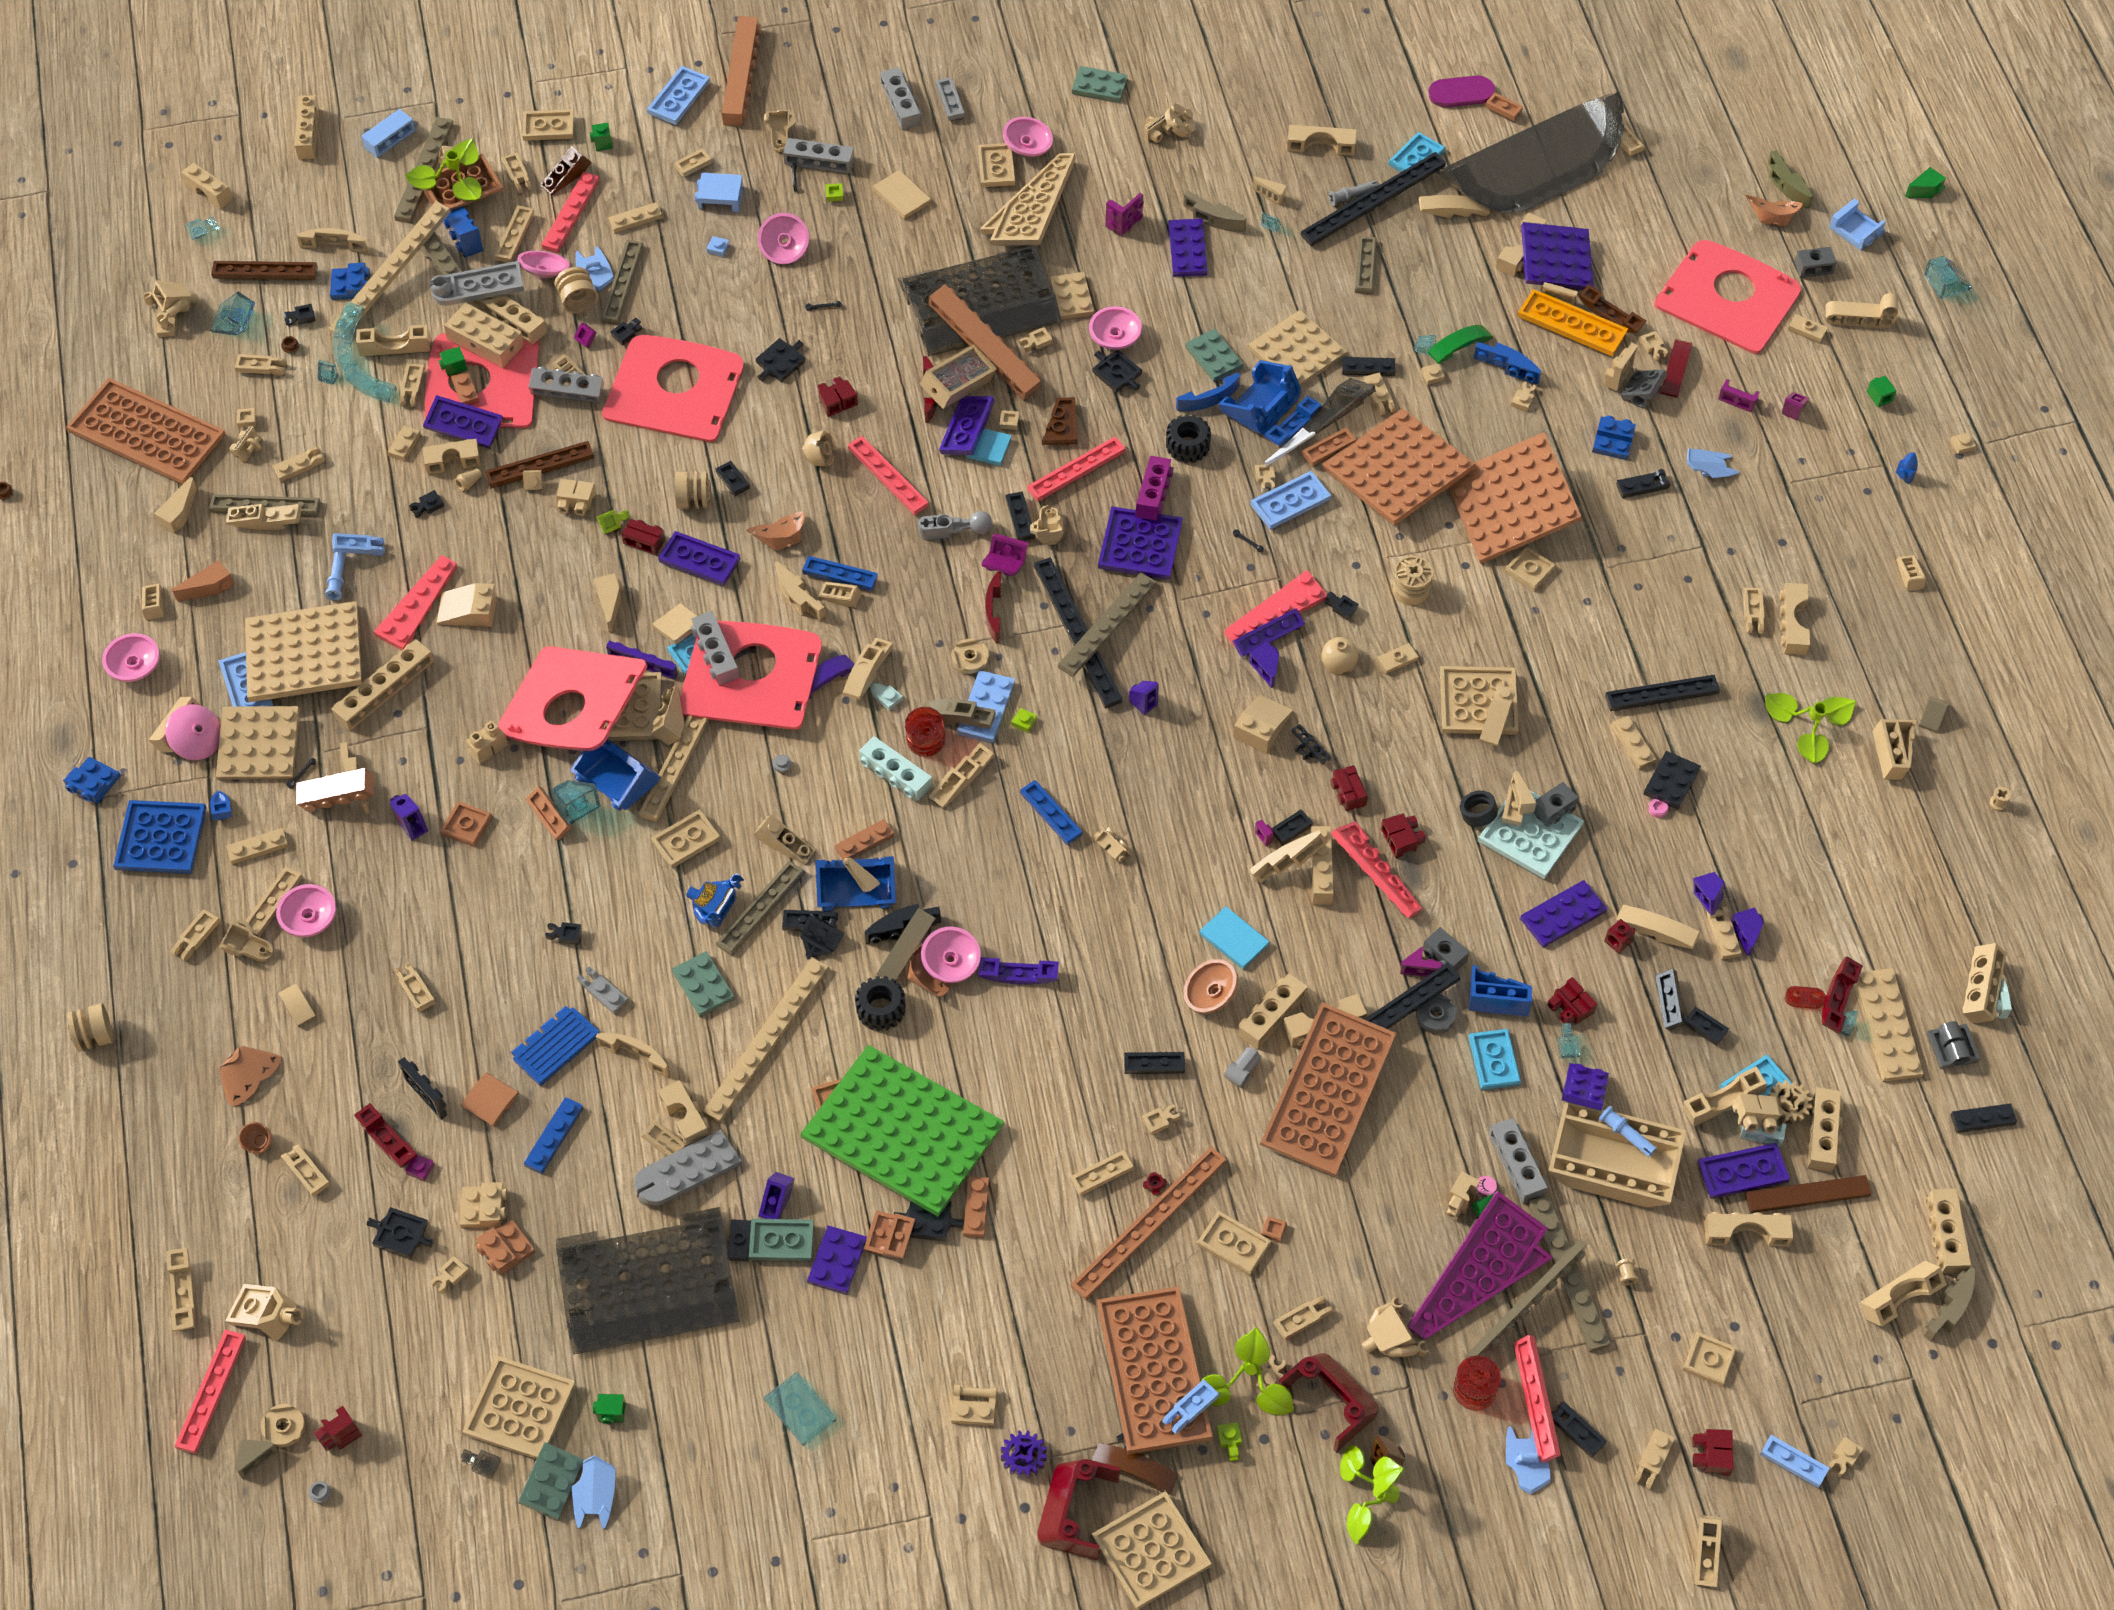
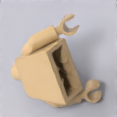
M156 280L153 292L144 293V300L148 306L154 304L156 300L161 310L167 312L157 315L158 324H161V327H166L169 324L168 318L170 316L172 318L178 312L188 311L190 303L198 302V294L190 293L184 284Z
M1394 1297L1391 1303H1386L1374 1310L1367 1326L1371 1337L1362 1342L1368 1354L1378 1348L1382 1354L1389 1357L1426 1356L1429 1350L1424 1351L1420 1348L1425 1346L1426 1342L1421 1341L1417 1346L1414 1345L1417 1342L1400 1315L1404 1304L1395 1305L1399 1300L1398 1297Z

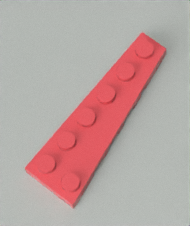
M441 555L374 631L375 636L402 651L412 641L418 626L422 625L425 615L433 607V602L440 596L443 588L457 569V563Z
M1307 570L1226 628L1224 634L1233 644V640L1297 608L1299 613H1302L1327 599V594Z
M1356 821L1336 828L1331 833L1336 842L1361 866V869L1372 878L1376 886L1383 890L1388 899L1394 902L1403 915L1410 918L1419 914L1422 907L1404 886L1400 878L1390 872V865L1380 859L1378 856L1380 852L1376 847L1372 848L1367 842L1369 840L1368 836Z

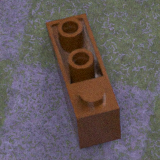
M571 146L540 186L553 195L579 178L592 162Z

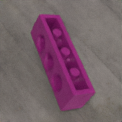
M1150 456L1136 503L1135 517L1157 521L1158 514H1162L1164 505L1162 501L1165 502L1167 496L1165 489L1169 490V477L1172 478L1174 467H1171V459Z

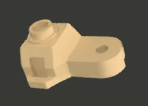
M790 110L767 111L764 114L766 129L771 135V147L775 152H784L788 131L796 123L795 114Z
M1049 505L1043 506L1039 511V519L1030 525V531L1036 535V538L1042 544L1054 545L1061 540L1064 533L1063 518L1059 516L1056 508H1049Z
M241 919L231 922L220 944V949L224 950L225 953L235 956L245 955L259 962L269 960L273 952L271 943L253 935L250 924Z

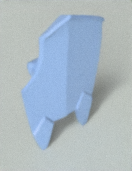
M595 247L594 256L586 258L579 251L576 252V267L585 268L589 272L592 283L597 291H601L614 280L611 267L598 247Z
M1688 449L1687 464L1694 471H1701L1704 477L1710 475L1712 478H1720L1739 473L1735 469L1727 468L1724 460L1732 457L1729 454Z
M1509 1426L1506 1436V1465L1515 1471L1519 1488L1529 1494H1533L1550 1483L1548 1462H1539L1532 1429L1530 1439H1517L1512 1427Z
M595 1455L583 1461L581 1478L572 1486L574 1516L578 1528L581 1527L585 1514H599L601 1526L605 1529L611 1512L616 1470L614 1466Z

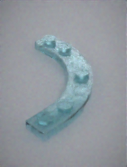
M346 302L336 323L333 336V351L336 363L346 380L356 387L358 391L367 396L390 403L397 390L396 385L368 375L355 361L351 344L354 330L364 312L363 306Z

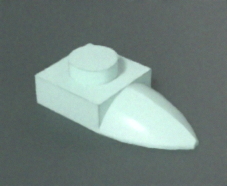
M872 683L870 685L873 697L889 711L903 700V696L890 685L888 687L880 683Z
M2002 978L1996 1011H1998L1999 1019H2007L2012 1008L2008 987Z

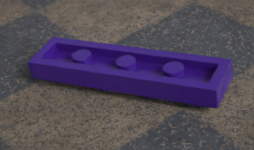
M1297 608L1232 642L1242 658L1264 643H1271L1304 626L1305 622Z
M609 640L606 645L608 655L642 659L647 664V671L661 672L662 676L675 680L678 676L676 664L672 661H665L653 654H646L636 648H629L620 642L615 643Z

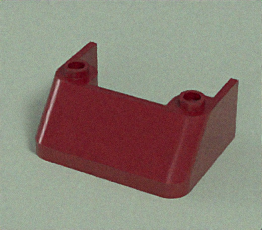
M1320 1353L1303 1358L1279 1379L1278 1384L1288 1389L1301 1376L1311 1379L1318 1375L1346 1404L1343 1415L1350 1426L1335 1439L1333 1450L1337 1453L1377 1417L1379 1408L1374 1399L1330 1355Z
M1089 1459L1057 1465L1053 1473L1037 1531L1038 1542L1047 1548L1098 1560L1099 1545L1079 1540V1525L1075 1521L1066 1519L1076 1479L1090 1481L1096 1477L1119 1483L1120 1467Z

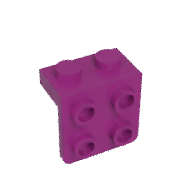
M1139 193L1125 207L1110 199L1106 203L1105 227L1120 236L1126 231H1130L1132 226L1143 217L1144 195Z
M994 533L990 551L982 561L981 566L989 571L1003 572L1007 576L1016 575L1025 564L1029 543Z

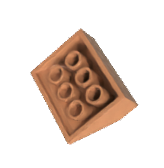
M483 153L479 155L478 161L473 165L464 166L461 163L459 164L462 180L466 177H473L479 182L482 190L480 199L504 190ZM448 167L444 168L439 177L435 179V187L423 190L431 205L438 201L448 207L450 211L474 202L460 200L454 195L453 185L460 181L456 169L450 170Z

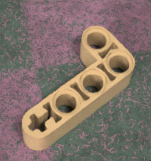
M1893 293L1885 294L1880 304L1830 301L1825 305L1826 322L1832 325L1890 328L1895 324L1898 315V297Z

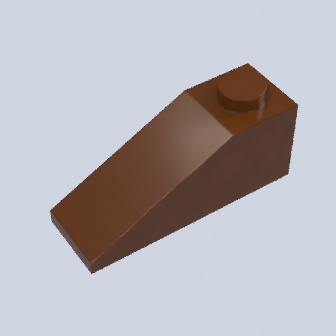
M1380 1435L1376 1436L1370 1456L1372 1465L1375 1466L1382 1457H1389L1403 1467L1405 1454L1400 1446L1397 1447L1393 1440Z

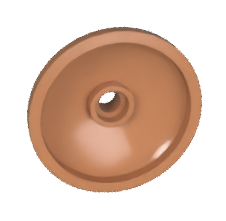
M1213 959L1200 964L1191 972L1184 986L1186 1004L1193 1011L1201 1014H1209L1222 1009L1233 998L1238 987V974L1235 968L1229 962L1221 959Z

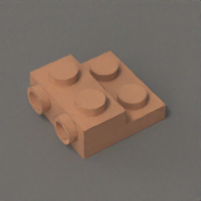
M512 1219L496 1230L491 1228L476 1238L478 1245L475 1247L481 1256L486 1255L488 1266L493 1272L497 1270L500 1276L535 1253L533 1246Z

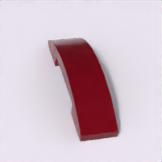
M1675 339L1666 370L1667 376L1663 381L1660 394L1678 398L1692 343Z
M923 356V375H925L927 370L934 367L927 356ZM932 397L924 398L925 423H929L937 408L938 403Z
M997 572L993 576L985 598L986 624L995 643H999L1000 618L993 617V598H1001V572Z
M1848 956L1844 957L1831 981L1822 1010V1025L1837 1034L1841 1033L1846 1018L1843 1013L1852 986L1858 982L1863 965Z
M371 1103L354 1114V1117L363 1129L397 1166L402 1168L417 1157L415 1151L395 1133Z

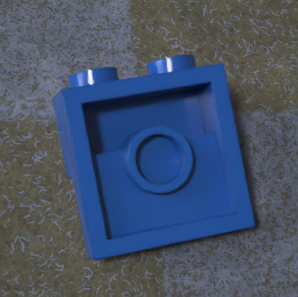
M348 263V268L332 269L331 300L353 299L368 282L367 278H370L369 267H366L365 263Z
M1610 415L1601 416L1592 453L1627 460L1636 424H1633L1628 419L1620 421L1615 420Z
M88 757L79 768L74 767L63 781L66 785V790L70 793H77L85 801H92L98 804L121 775L115 769Z

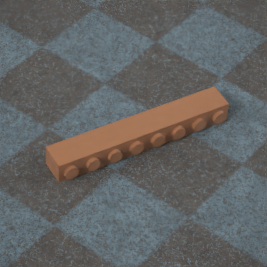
M738 16L722 108L723 125L743 126L744 119H747L746 107H749L748 94H751L750 82H753L752 70H755L754 58H757L756 46H759L758 34H761V24H758V17Z
M944 284L929 296V305L969 346L974 344L997 368L996 373L1023 400H1026L1039 389L1040 377L1028 368L1025 361L1020 360L1016 356L1012 348H1008L1004 344L1000 336H996L992 332L988 324H984L980 320L976 312H972L968 308V304L964 300H960L957 297L956 292L952 288H948Z

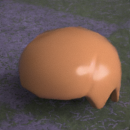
M251 1122L245 1124L240 1130L238 1140L240 1146L247 1152L262 1154L271 1146L273 1137L270 1129L265 1125Z

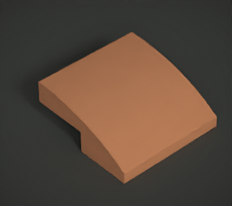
M486 1072L468 1093L461 1106L496 1127L506 1109H510L519 1092Z
M876 1210L864 1251L903 1259L915 1219L896 1213L893 1215Z

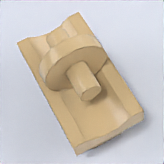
M1165 114L1160 118L1156 117L1154 119L1149 116L1146 119V125L1144 126L1146 137L1144 140L1146 142L1153 140L1158 143L1163 138L1162 132L1169 135L1173 132L1174 128L1171 125L1168 126Z
M249 426L246 431L240 432L238 443L232 444L229 450L234 456H238L241 462H246L253 451L261 449L259 442L262 438L255 432L253 426Z

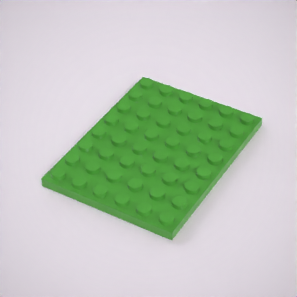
M867 1045L801 1132V1138L939 1217L1002 1129L1004 1121L872 1046Z

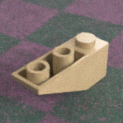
M677 685L663 692L661 696L662 701L657 708L658 714L653 721L654 726L651 733L668 746L681 738L685 725Z
M771 814L762 821L753 834L768 847L806 865L816 849Z

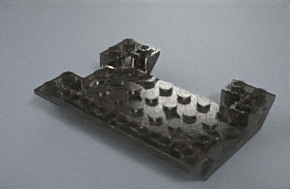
M1025 245L997 252L994 256L939 270L929 269L898 277L908 305L911 304L917 319L918 332L928 357L969 346L929 304L925 303L929 301V296L944 284L948 288H952L956 292L957 297L960 300H964L968 304V308L972 312H976L980 320L984 324H988L992 332L1001 338L1061 323L1056 295L1034 245ZM1030 275L1032 278L1027 279L1025 276ZM992 284H998V285H1000V286H998V287H992L991 285H992ZM964 292L966 295L961 296L958 293Z
M720 1207L680 1214V1225L626 1236L599 1241L598 1232L593 1231L556 1239L562 1295L573 1355L740 1322ZM706 1256H711L713 1261L710 1264H704L702 1259ZM665 1264L672 1266L669 1272H662L660 1269ZM624 1272L629 1273L630 1278L628 1280L622 1281L619 1279L620 1274ZM580 1281H587L589 1283L584 1289L577 1287Z

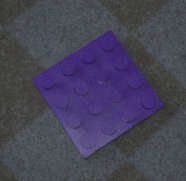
M1530 222L1522 223L1521 234L1526 284L1544 285V282L1564 288L1584 290L1588 284L1594 287L1589 229Z
M1111 506L1098 569L1135 575L1143 573L1148 577L1170 580L1183 517L1158 514L1156 521L1135 517L1136 510Z

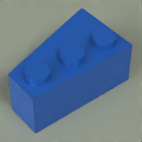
M464 206L452 210L443 221L446 229L450 230L449 235L452 241H456L457 251L462 252L464 258L483 252L479 228L473 226L474 221L469 218V214Z
M1472 965L1469 1011L1529 1017L1532 1003V986L1510 978L1507 980L1500 978L1494 972L1490 971V973L1478 970L1477 966Z

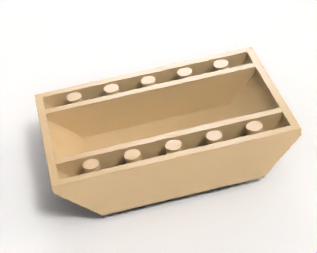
M1565 1101L1548 1170L1549 1174L1566 1187L1646 1208L1669 1205L1671 1203L1686 1130L1617 1113L1619 1116L1625 1117L1627 1124L1657 1147L1648 1158L1623 1135L1614 1133L1612 1131L1613 1128L1604 1121L1601 1122L1599 1120L1605 1109L1600 1111Z

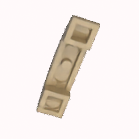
M319 228L297 234L300 248L317 249L318 244L349 246L352 252H368L365 238L347 230Z
M598 1033L596 1035L599 1047L612 1053H616L619 1048H622L648 1060L650 1070L665 1077L669 1076L668 1067L663 1058L644 1042L616 1033Z
M188 1248L166 1251L172 1299V1331L194 1328V1286Z

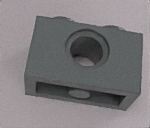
M1831 247L1797 251L1794 261L1800 278L1833 274L1837 263Z
M1562 782L1535 800L1537 804L1533 813L1546 827L1552 823L1556 824L1561 820L1562 816L1567 813L1571 814L1577 808L1578 796Z
M1441 927L1424 941L1423 952L1425 956L1442 962V966L1449 963L1457 971L1468 961L1469 951Z

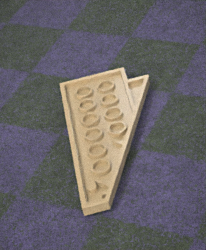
M1059 153L980 228L981 234L992 235L990 240L992 245H1040L1075 163V153Z

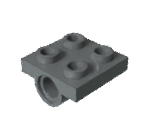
M1665 369L1635 371L1620 396L1623 400H1631L1637 407H1645L1649 400L1653 399L1667 376Z
M1951 1021L1942 1024L1938 1029L1928 1031L1927 1037L1940 1069L1979 1062L1980 1057L1967 1024L1958 1025V1022Z

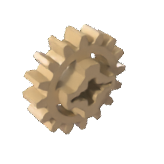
M1785 1080L1783 1084L1779 1081L1772 1087L1771 1093L1768 1095L1776 1097L1780 1113L1779 1118H1783V1123H1786L1788 1120H1790L1791 1124H1794L1796 1120L1801 1122L1804 1117L1806 1118L1809 1115L1808 1111L1812 1108V1105L1809 1104L1812 1098L1806 1096L1809 1090L1803 1091L1804 1085L1796 1086L1795 1080L1792 1084H1789L1788 1080ZM1802 1106L1801 1111L1797 1112L1798 1108Z

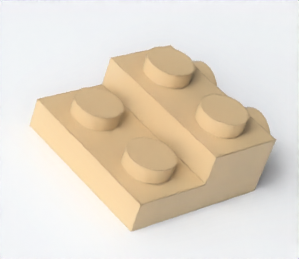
M1631 343L1628 349L1624 348L1619 357L1616 356L1614 358L1611 369L1608 368L1604 374V378H1606L1604 386L1615 391L1619 389L1633 368L1638 345Z
M502 1182L482 1183L481 1186L462 1187L460 1228L502 1226V1220L506 1219V1207H503L504 1201H507L508 1196L507 1188H504Z

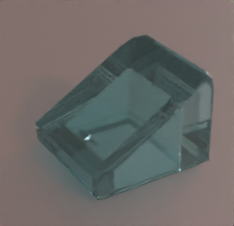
M1262 213L1261 226L1276 232L1281 226L1280 220Z
M1436 335L1419 336L1413 351L1429 355L1428 350L1435 345Z
M319 360L318 381L333 385L339 376L336 365Z
M1857 1010L1843 1014L1846 1018L1840 1034L1850 1036L1858 1016Z

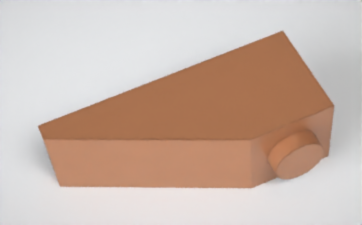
M218 560L173 587L172 592L176 601L179 602L220 594L233 586L234 582L231 574Z

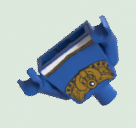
M734 874L729 880L704 882L700 890L694 887L688 889L686 897L693 900L694 915L700 924L719 928L737 899L734 888L740 889L742 887L739 882L744 881V879L739 874Z

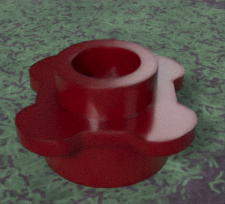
M1156 1172L1150 1173L1147 1181L1143 1182V1188L1149 1189L1155 1196L1159 1195L1160 1190L1167 1186V1180L1163 1179Z

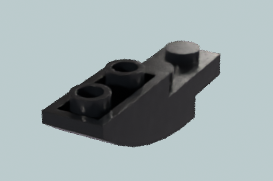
M919 904L893 911L873 923L864 931L866 944L898 940L919 908ZM939 906L923 909V911L935 917L931 926L941 923Z

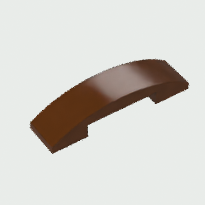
M1589 284L1580 293L1579 298L1594 314L1628 328V332L1637 334L1647 321L1634 312H1631L1629 315L1603 299V293Z
M1098 1443L1092 1457L1093 1461L1120 1467L1121 1473L1149 1483L1151 1488L1161 1492L1166 1491L1169 1495H1171L1178 1478L1177 1473L1137 1453L1127 1455L1126 1449L1108 1444Z

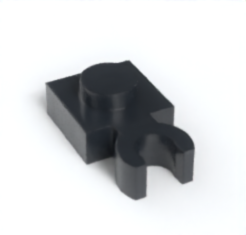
M435 490L419 497V503L414 502L409 505L410 511L417 509L413 512L415 518L420 517L424 511L430 514L444 507L443 501Z
M562 922L561 927H557L554 923L547 925L548 930L554 931L546 933V939L554 940L558 938L559 943L579 945L582 931L581 924Z

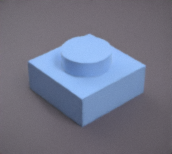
M712 236L707 247V253L724 257L729 246V240Z

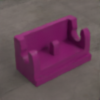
M1726 379L1720 390L1718 400L1752 412L1760 392L1756 391L1754 395L1729 386L1730 380Z

